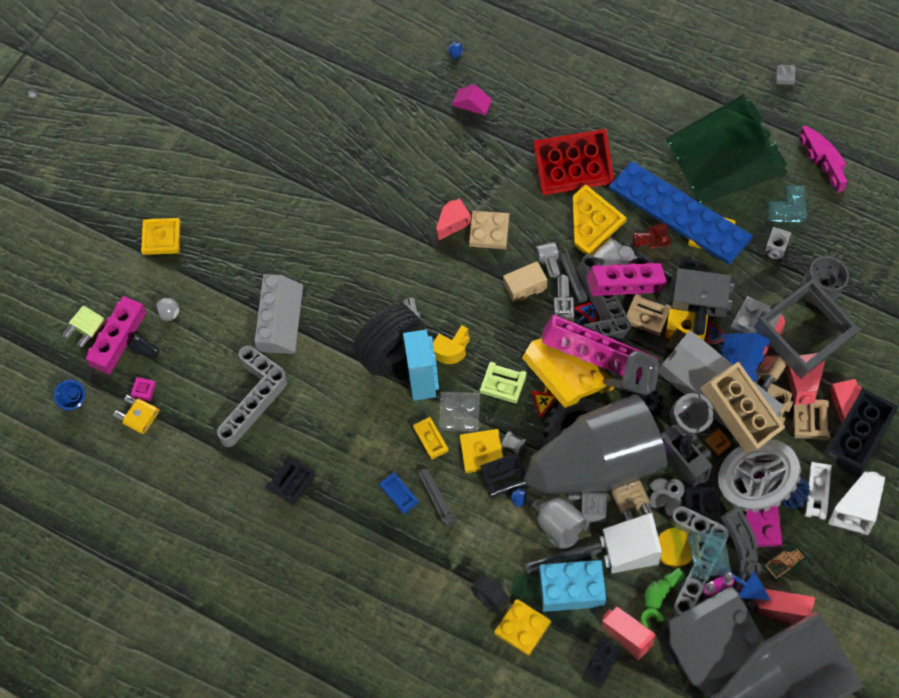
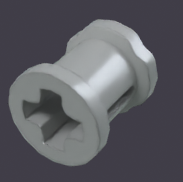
M509 431L504 437L501 447H507L516 453L518 452L520 456L527 444V440H521Z

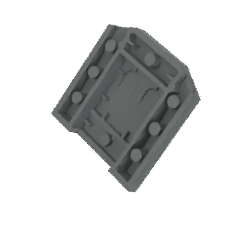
M732 586L668 621L670 648L689 682L708 696L719 692L760 644L764 642L743 601Z

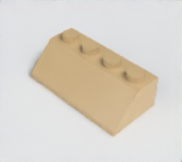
M739 362L700 388L746 454L757 450L785 428Z

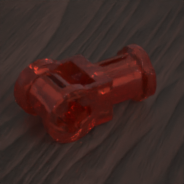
M661 223L654 227H648L647 232L638 234L633 232L635 248L639 249L640 246L650 245V248H664L671 245L672 239L667 232L669 229L668 225Z

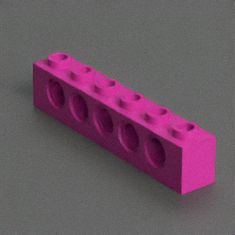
M554 314L544 328L542 343L548 347L561 350L568 355L578 357L585 362L595 364L619 376H624L628 356L634 351H640ZM638 367L636 371V383H639L642 376L641 367Z

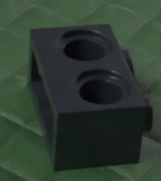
M602 638L583 672L582 680L601 690L620 655L621 647Z

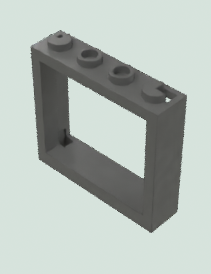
M811 279L806 284L801 283L794 293L792 291L787 293L781 303L777 301L770 307L768 313L763 311L756 318L758 321L754 325V328L760 335L770 339V346L801 379L852 340L860 331L857 325L814 279ZM805 295L842 333L841 336L806 363L769 324L771 320Z

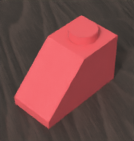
M460 198L450 201L443 206L436 227L438 240L471 224V215Z
M856 379L834 383L830 390L841 425L862 390L861 386L857 384Z

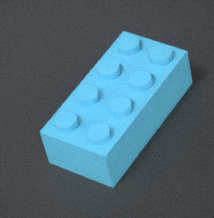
M427 329L403 333L413 401L436 397L435 390H439L432 336L428 337Z

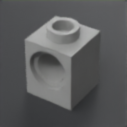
M773 227L764 255H768L772 259L782 260L791 232Z

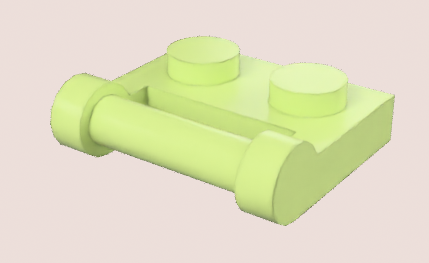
M490 362L480 388V393L517 404L526 381L527 372H518ZM493 373L518 379V381L515 382L498 376H494Z

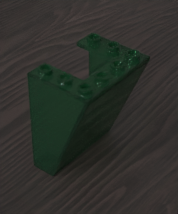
M744 94L666 138L673 154L678 159L689 180L688 183L695 197L701 204L788 173L785 168L788 164L776 142L773 141L771 143L769 139L772 136L767 127L763 128L761 124L764 122L751 98L746 99Z

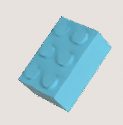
M601 560L540 565L539 578L543 612L605 606L606 594Z

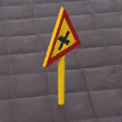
M546 385L544 392L532 391L540 419L557 399L552 393H548L549 389Z

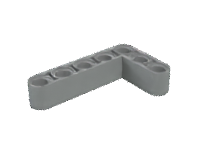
M251 346L242 347L239 351V357L242 366L261 380L217 429L219 440L225 447L235 445L287 385L284 370ZM249 355L252 356L250 359H245ZM262 366H267L264 370L259 369ZM275 377H282L280 380H274ZM265 390L269 391V393L265 395L261 394ZM257 405L255 408L249 409V406ZM238 419H244L242 423H236ZM226 433H231V436L223 437Z
M683 506L673 511L671 517L672 525L703 541L704 544L673 606L675 616L683 613L678 609L679 604H686L688 610L695 606L728 538V530L723 525ZM683 514L686 517V521H678L676 515ZM701 523L704 526V530L698 531L694 524ZM714 532H719V533H721L722 536H723V539H722V540H716V539L713 537V533H714ZM704 551H713L714 557H706ZM703 568L706 575L699 576L695 569ZM692 585L696 587L697 593L690 594L687 591V586Z

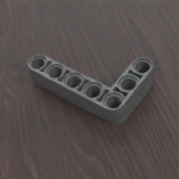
M585 255L576 271L601 321L589 323L583 327L616 341H621L630 330L631 323L616 295H591L586 276L592 266L600 265L595 256Z

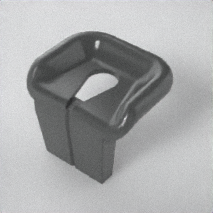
M634 351L627 358L623 379H605L604 384L636 394H650L655 390L659 374L658 360L652 355ZM638 367H641L642 376L639 384H636V371Z

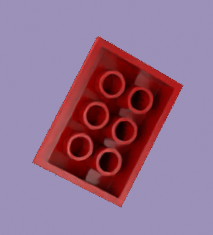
M606 129L532 142L542 195L578 190L585 184L588 187L608 185L614 181Z

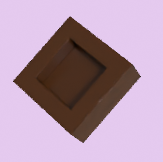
M720 429L704 440V444L716 457L732 446L733 443Z

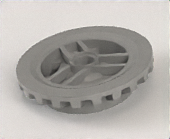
M770 439L757 450L747 454L739 446L726 457L721 465L718 476L719 488L726 501L730 502L733 507L740 506L742 511L746 512L748 510L759 512V509L767 511L774 505L776 507L781 505L780 502L783 499L788 500L790 498L789 494L795 492L797 489L796 484L800 482V462L795 452L788 445L777 440ZM760 472L765 473L763 478L755 479L756 474ZM740 480H743L747 490L744 494L740 493L738 488Z

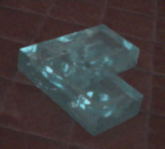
M786 186V202L769 201V221L806 222L805 186Z

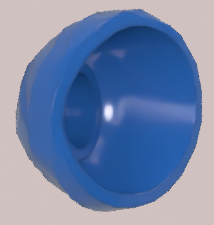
M65 380L58 384L54 391L55 403L66 411L79 408L86 397L83 385L76 380Z

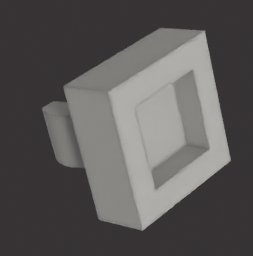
M777 65L776 84L794 85L795 66Z

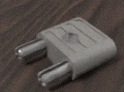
M606 492L568 494L569 500H582L581 513L589 522L606 523Z

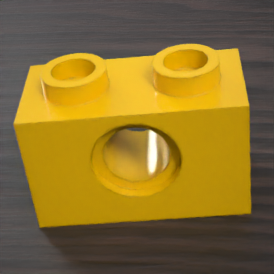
M670 309L665 337L671 339L677 328L686 334L690 330L693 332L695 312ZM707 314V317H706L705 332H706L708 314ZM683 326H688L691 329H684ZM705 333L703 335L698 336L703 341L705 338Z

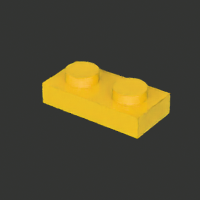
M431 417L413 425L415 433L431 460L449 451Z

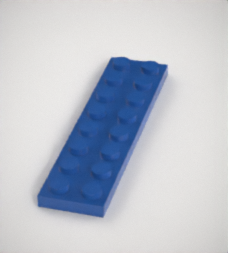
M633 161L628 164L609 186V190L688 240H692L696 245L728 265L734 261L752 239V235Z

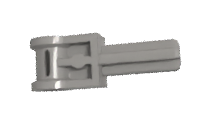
M561 275L557 278L558 298H554V315L574 323L573 298H569L568 276Z

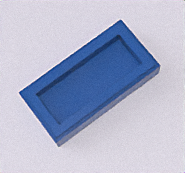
M394 472L379 483V487L403 515L419 503V500Z

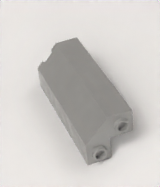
M690 330L660 366L659 374L684 395L688 393L704 395L700 388L733 364ZM753 381L779 418L782 415L779 411L784 405ZM713 408V418L729 430Z

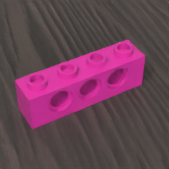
M661 263L592 266L586 276L592 296L660 293L667 283Z
M124 296L116 303L113 314L107 318L104 329L97 335L95 344L86 354V360L90 367L108 375L111 374L146 314L143 304Z

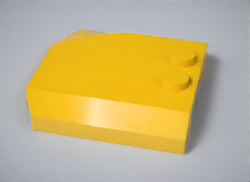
M542 338L532 341L522 356L523 360L564 408L578 403L582 397L596 392L603 394L614 389V387L604 384L605 379H612L604 369L573 355H568L556 348L548 347L542 343Z

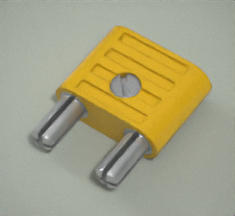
M126 395L124 400L132 404V407L126 415L116 410L113 416L122 420L124 425L144 434L158 415L159 409L140 398L135 399Z

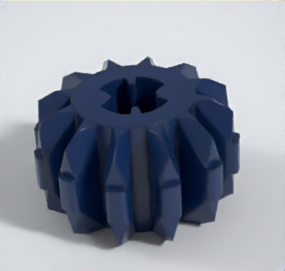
M800 477V482L796 484L797 489L795 492L789 494L790 498L788 500L783 499L780 502L785 508L796 510L798 505L803 507L804 502H809L808 496L812 495L810 485L803 477Z

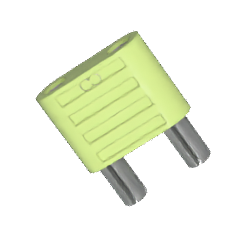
M82 306L68 323L69 327L65 330L63 336L68 338L74 330H77L83 334V337L77 344L83 347L89 339H93L106 320L87 307Z

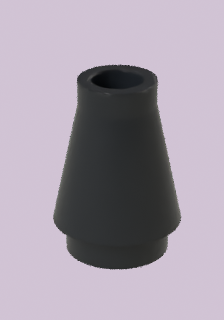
M136 336L129 348L133 353L149 357L153 360L156 359L160 351L143 336Z

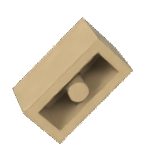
M537 261L504 275L503 285L512 302L522 301L534 293L539 294L547 288V278Z

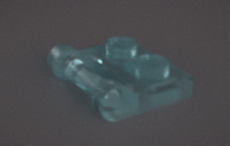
M724 532L687 536L688 543L691 544L694 563L693 577L731 573ZM699 542H704L708 569H703Z

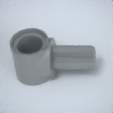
M555 242L536 246L539 262L546 265L549 276L553 278L559 276L560 271L556 262L559 255Z

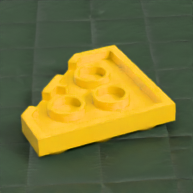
M586 184L573 195L574 245L585 255H591L626 222V217Z

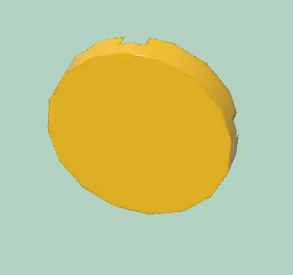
M677 528L667 529L658 537L662 551L660 561L663 564L672 568H681L691 563L696 553L695 539L691 535Z

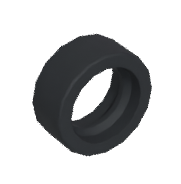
M480 576L471 586V591L477 599L493 612L501 613L510 602L507 593L486 576Z

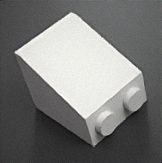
M864 472L835 507L828 524L868 535L876 522L885 477L880 476L876 472Z
M652 513L603 529L600 543L602 549L605 548L607 555L604 556L606 568L610 567L611 573L659 565L662 551Z

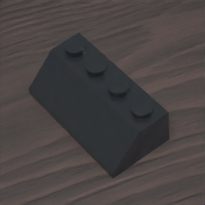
M862 388L826 453L842 470L860 478L894 419L899 406Z

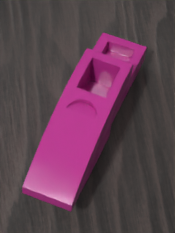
M803 126L799 140L807 149L808 158L815 165L821 164L823 171L827 172L831 186L835 187L837 193L844 191L847 184V179L843 174L846 166L844 159L836 148L821 134L807 126Z

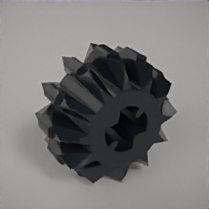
M657 390L647 395L636 394L644 403L649 404L647 408L654 420L656 415H661L664 403H662L663 397L657 396Z

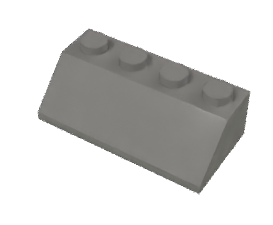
M263 274L255 335V345L259 352L296 353L303 284L283 275Z

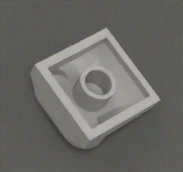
M611 237L591 254L598 259L602 266L635 264L638 259L630 247L621 245Z

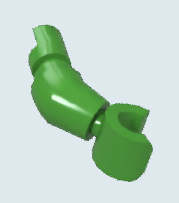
M679 568L671 574L668 573L664 576L663 581H654L647 587L645 591V609L647 610L642 613L639 621L647 629L649 625L646 622V618H654L657 621V625L663 623V616L659 612L663 599L666 597L669 589H674L686 580L684 573Z

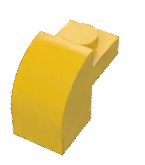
M461 326L453 340L438 334L433 342L437 361L444 364H454L466 356L465 347L470 340L468 328Z

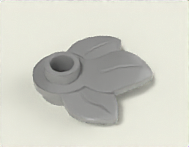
M659 478L649 484L654 491L650 496L649 506L652 508L665 507L667 515L669 517L672 516L673 511L681 507V497L684 494L683 483L676 479L667 481ZM672 486L678 487L676 492H671Z

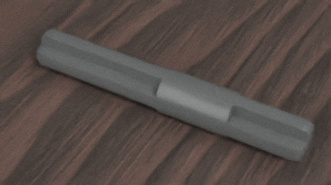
M600 542L580 546L526 563L524 568L528 575L539 572L540 565L570 563L601 553L602 546Z

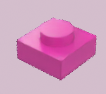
M137 377L131 396L151 401L156 382Z

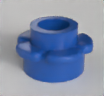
M454 41L449 46V55H452L453 59L461 57L462 44Z
M518 488L517 491H513L512 503H515L517 508L518 506L524 507L526 491Z

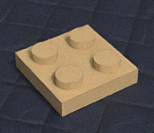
M473 211L469 247L506 249L509 213Z

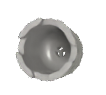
M688 393L679 398L671 407L669 414L670 422L673 426L677 424L686 434L701 432L708 428L713 421V405L702 394Z
M558 497L550 501L546 500L540 506L538 524L560 549L562 546L568 548L579 539L577 534L582 529L586 531L589 525V520L564 498Z

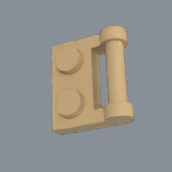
M635 294L627 312V317L631 326L660 336L672 306L667 304L665 306L645 299L640 294ZM640 304V305H642V306H645V307L651 308V309H653V310L662 312V315H661V314H658V313H655V312H652V311H650V310L641 308V307H639L638 305Z
M815 400V403L807 405H795L793 403L794 438L819 439L822 441L830 439L827 421L829 401ZM814 408L819 409L820 430H815Z

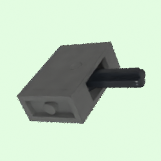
M677 269L672 309L695 312L693 333L700 336L705 333L707 314L708 316L726 318L727 311H731L732 299H729V294H733L734 283H731V275Z
M677 424L673 427H666L661 432V438L668 463L689 487H700L709 480L712 465L706 459L711 455L710 450L706 448L700 452L703 449V445L699 442L696 445L692 443L697 439L695 433L687 435Z

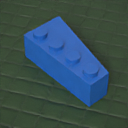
M758 333L725 334L722 356L733 365L739 362L751 380L756 381L758 375L756 371L759 363L763 362L765 356L763 352L765 346H769L770 339Z

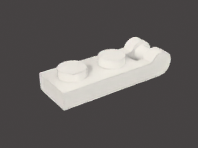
M811 462L809 485L812 495L808 496L809 502H806L805 517L818 516L819 519H826L832 465ZM813 503L821 504L820 509L813 508Z

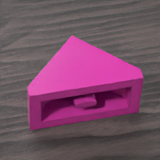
M474 84L458 89L452 106L486 116L492 99Z

